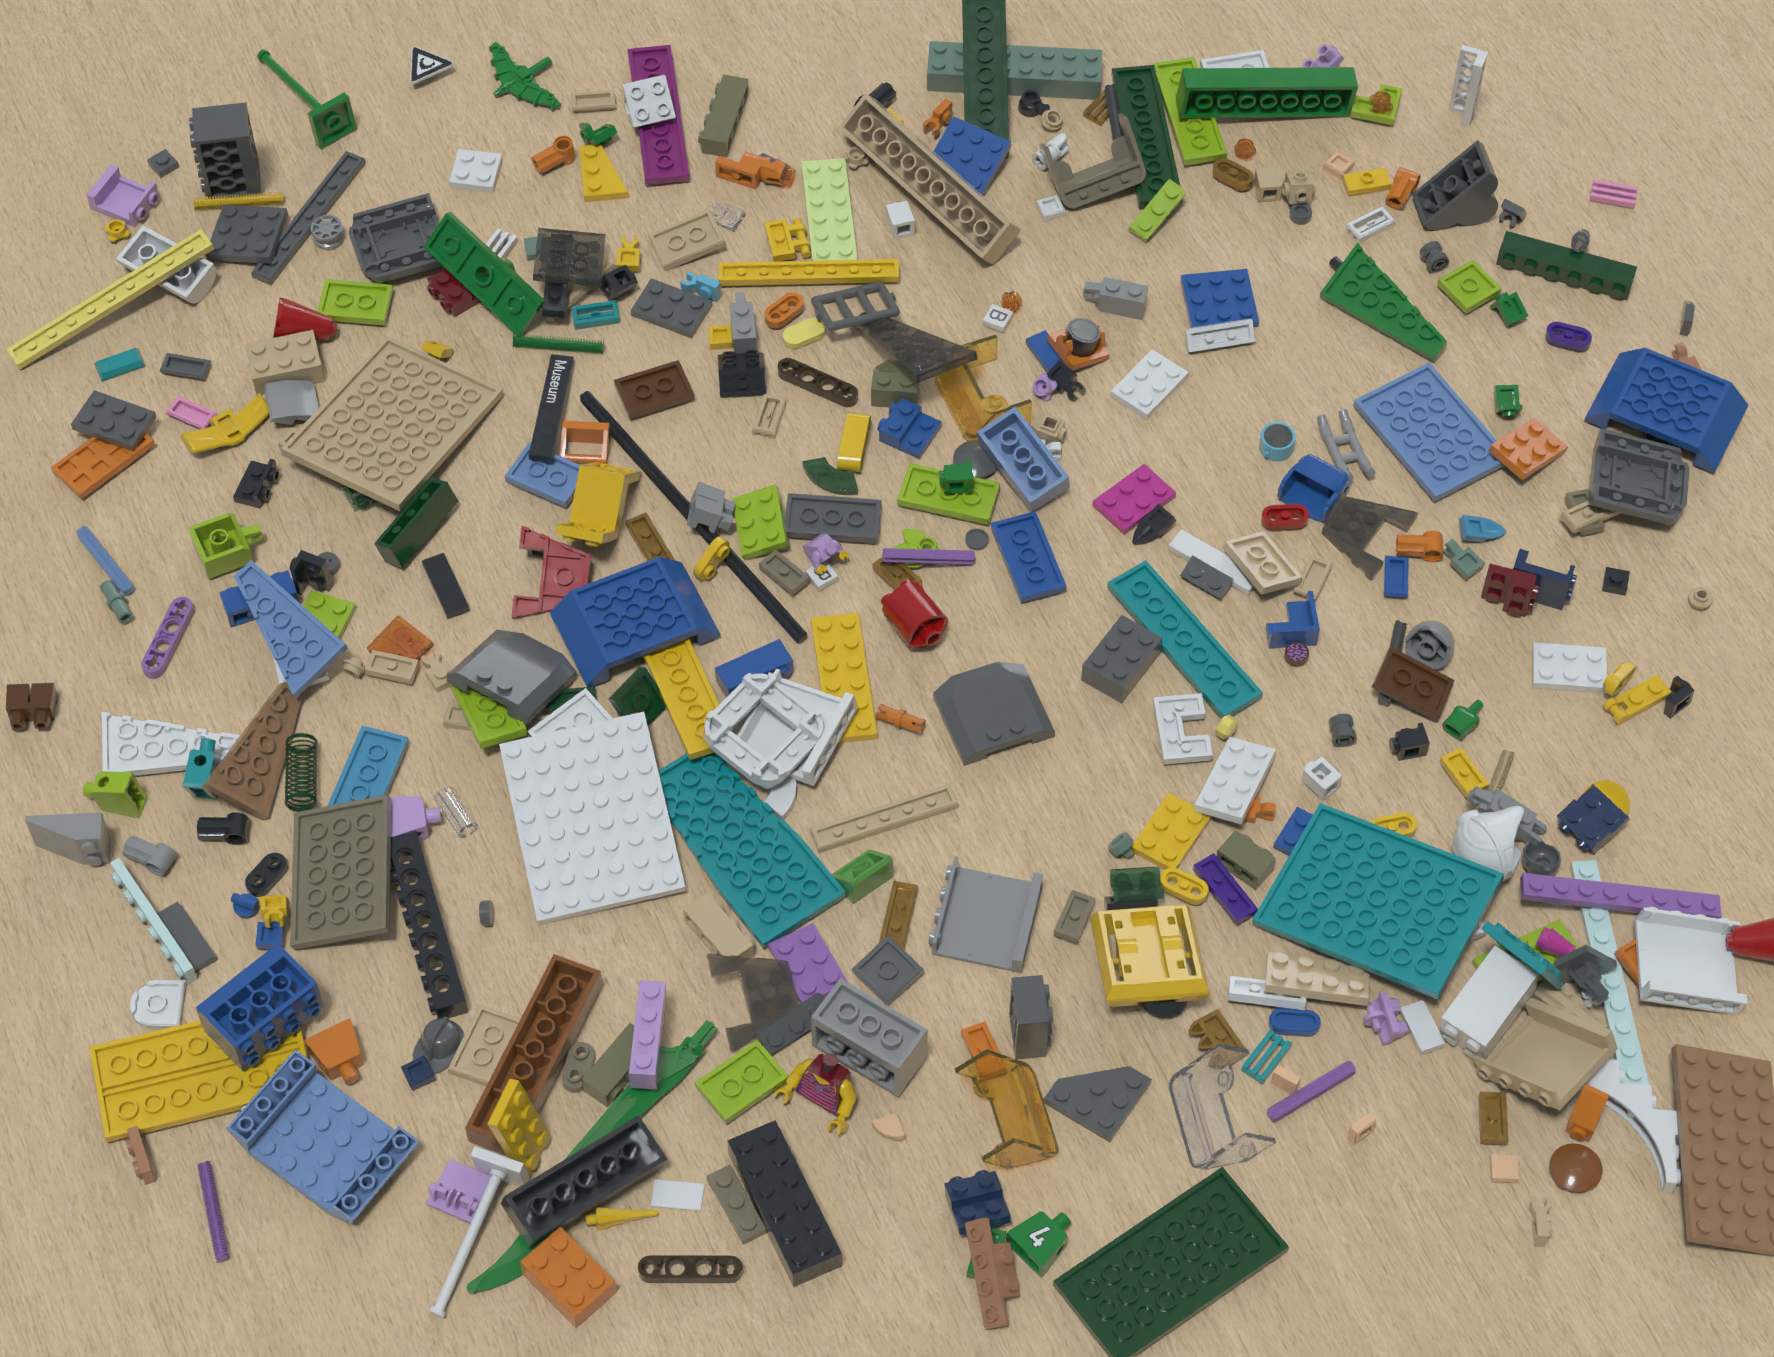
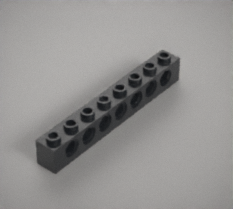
M413 831L391 837L390 863H393L394 869L390 870L394 885L399 884L401 889L396 891L400 906L405 905L407 910L402 912L406 927L411 926L413 931L408 935L412 948L417 947L419 954L414 956L418 970L423 969L425 976H421L424 991L429 990L431 997L427 998L430 1012H436L438 1019L466 1014L468 1009L417 832ZM405 861H411L410 863L402 864ZM410 882H417L416 884L408 885ZM416 903H423L420 906H414ZM422 924H429L427 927H420ZM429 945H435L434 948H431V949H427V948H426V947L429 946ZM437 966L442 967L439 970H432L434 967ZM442 988H448L445 992H439Z

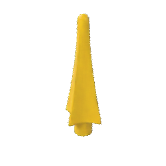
M596 1207L595 1214L585 1215L586 1225H596L597 1231L622 1223L654 1217L659 1212L658 1210H624Z

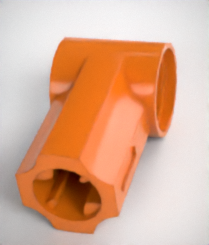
M559 136L554 140L553 146L532 156L531 161L537 172L542 174L559 164L568 165L574 162L575 151L573 141L568 136Z
M1403 167L1398 168L1393 185L1386 196L1385 202L1390 208L1398 210L1404 207L1411 192L1413 193L1417 189L1421 174Z
M1427 531L1423 535L1397 534L1396 554L1400 556H1421L1427 562L1440 561L1444 557L1443 535L1438 531Z

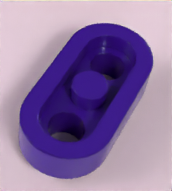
M1562 322L1550 323L1545 334L1549 343L1577 351L1588 349L1592 340V335L1587 329Z

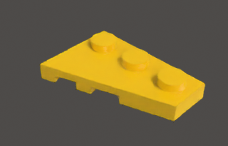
M602 145L579 146L585 202L629 198L628 190Z

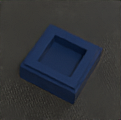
M424 1055L401 1066L412 1091L436 1080Z

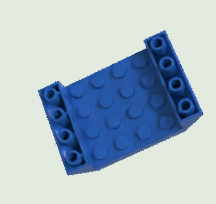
M1640 348L1619 353L1591 405L1585 421L1606 429L1610 420L1613 419L1696 453L1693 465L1715 473L1748 408V404L1732 382L1648 348Z
M662 557L654 558L570 590L550 612V616L586 687L610 680L609 668L694 636L698 645L720 637V632L683 563Z

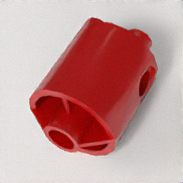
M906 579L892 593L886 594L881 599L884 616L892 622L895 630L912 649H922L935 644L947 628V616L935 601L926 594L923 586L918 582Z

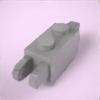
M1477 786L1469 791L1467 800L1478 808L1479 813L1496 812L1512 806L1524 808V814L1518 826L1514 842L1522 840L1527 843L1531 841L1534 845L1543 840L1537 834H1545L1547 827L1536 819L1537 813L1499 789L1491 792Z

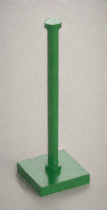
M266 49L259 51L257 59L269 66L313 108V110L308 112V117L317 147L323 149L357 129L350 99L345 92L321 105L270 57V53Z

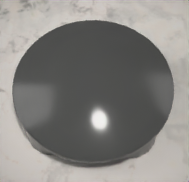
M978 440L964 442L954 452L953 464H967V460L972 461L973 477L985 479V477L991 475L997 469L978 443Z

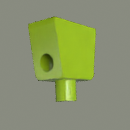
M100 771L97 773L94 783L86 782L83 787V795L94 798L101 810L140 819L148 799L132 772Z

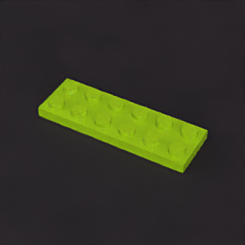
M1195 57L1153 63L1152 65H1155L1161 98L1184 166L1212 162L1221 158L1227 159V151L1215 118H1179L1176 95L1182 69L1198 68Z

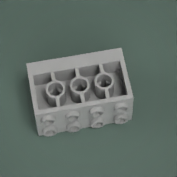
M841 978L811 1016L812 1046L826 1054H834L839 1062L898 1097L927 1058L928 1029Z

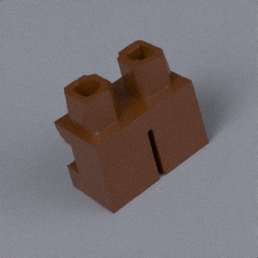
M32 683L31 687L29 684H7L6 711L12 730L22 731L25 729L26 722L34 721L33 724L36 729L47 730L50 721L55 720L54 709L55 704L58 702V693L54 683Z

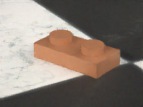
M138 1126L128 1128L127 1131L130 1138L125 1140L129 1154H135L137 1160L132 1162L136 1176H142L145 1185L156 1182Z

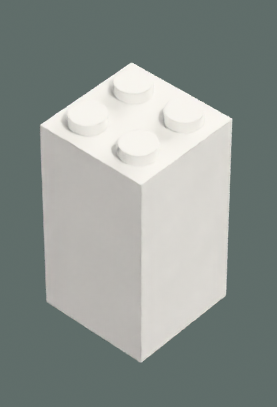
M1494 946L1442 1016L1440 1034L1443 1035L1442 1038L1453 1046L1457 1044L1463 1048L1464 1053L1471 1059L1475 1055L1486 1059L1524 1008L1525 1003L1535 993L1538 973L1497 946Z

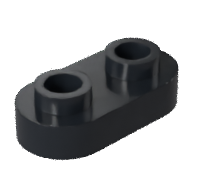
M280 853L266 855L246 877L245 886L247 892L255 897L268 894L288 870L286 858ZM273 862H278L276 865H270ZM255 880H261L259 883H254Z

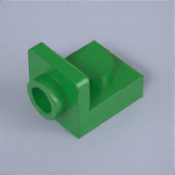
M1505 292L1495 297L1496 302L1490 305L1491 310L1498 309L1506 327L1528 317L1517 292L1510 295Z

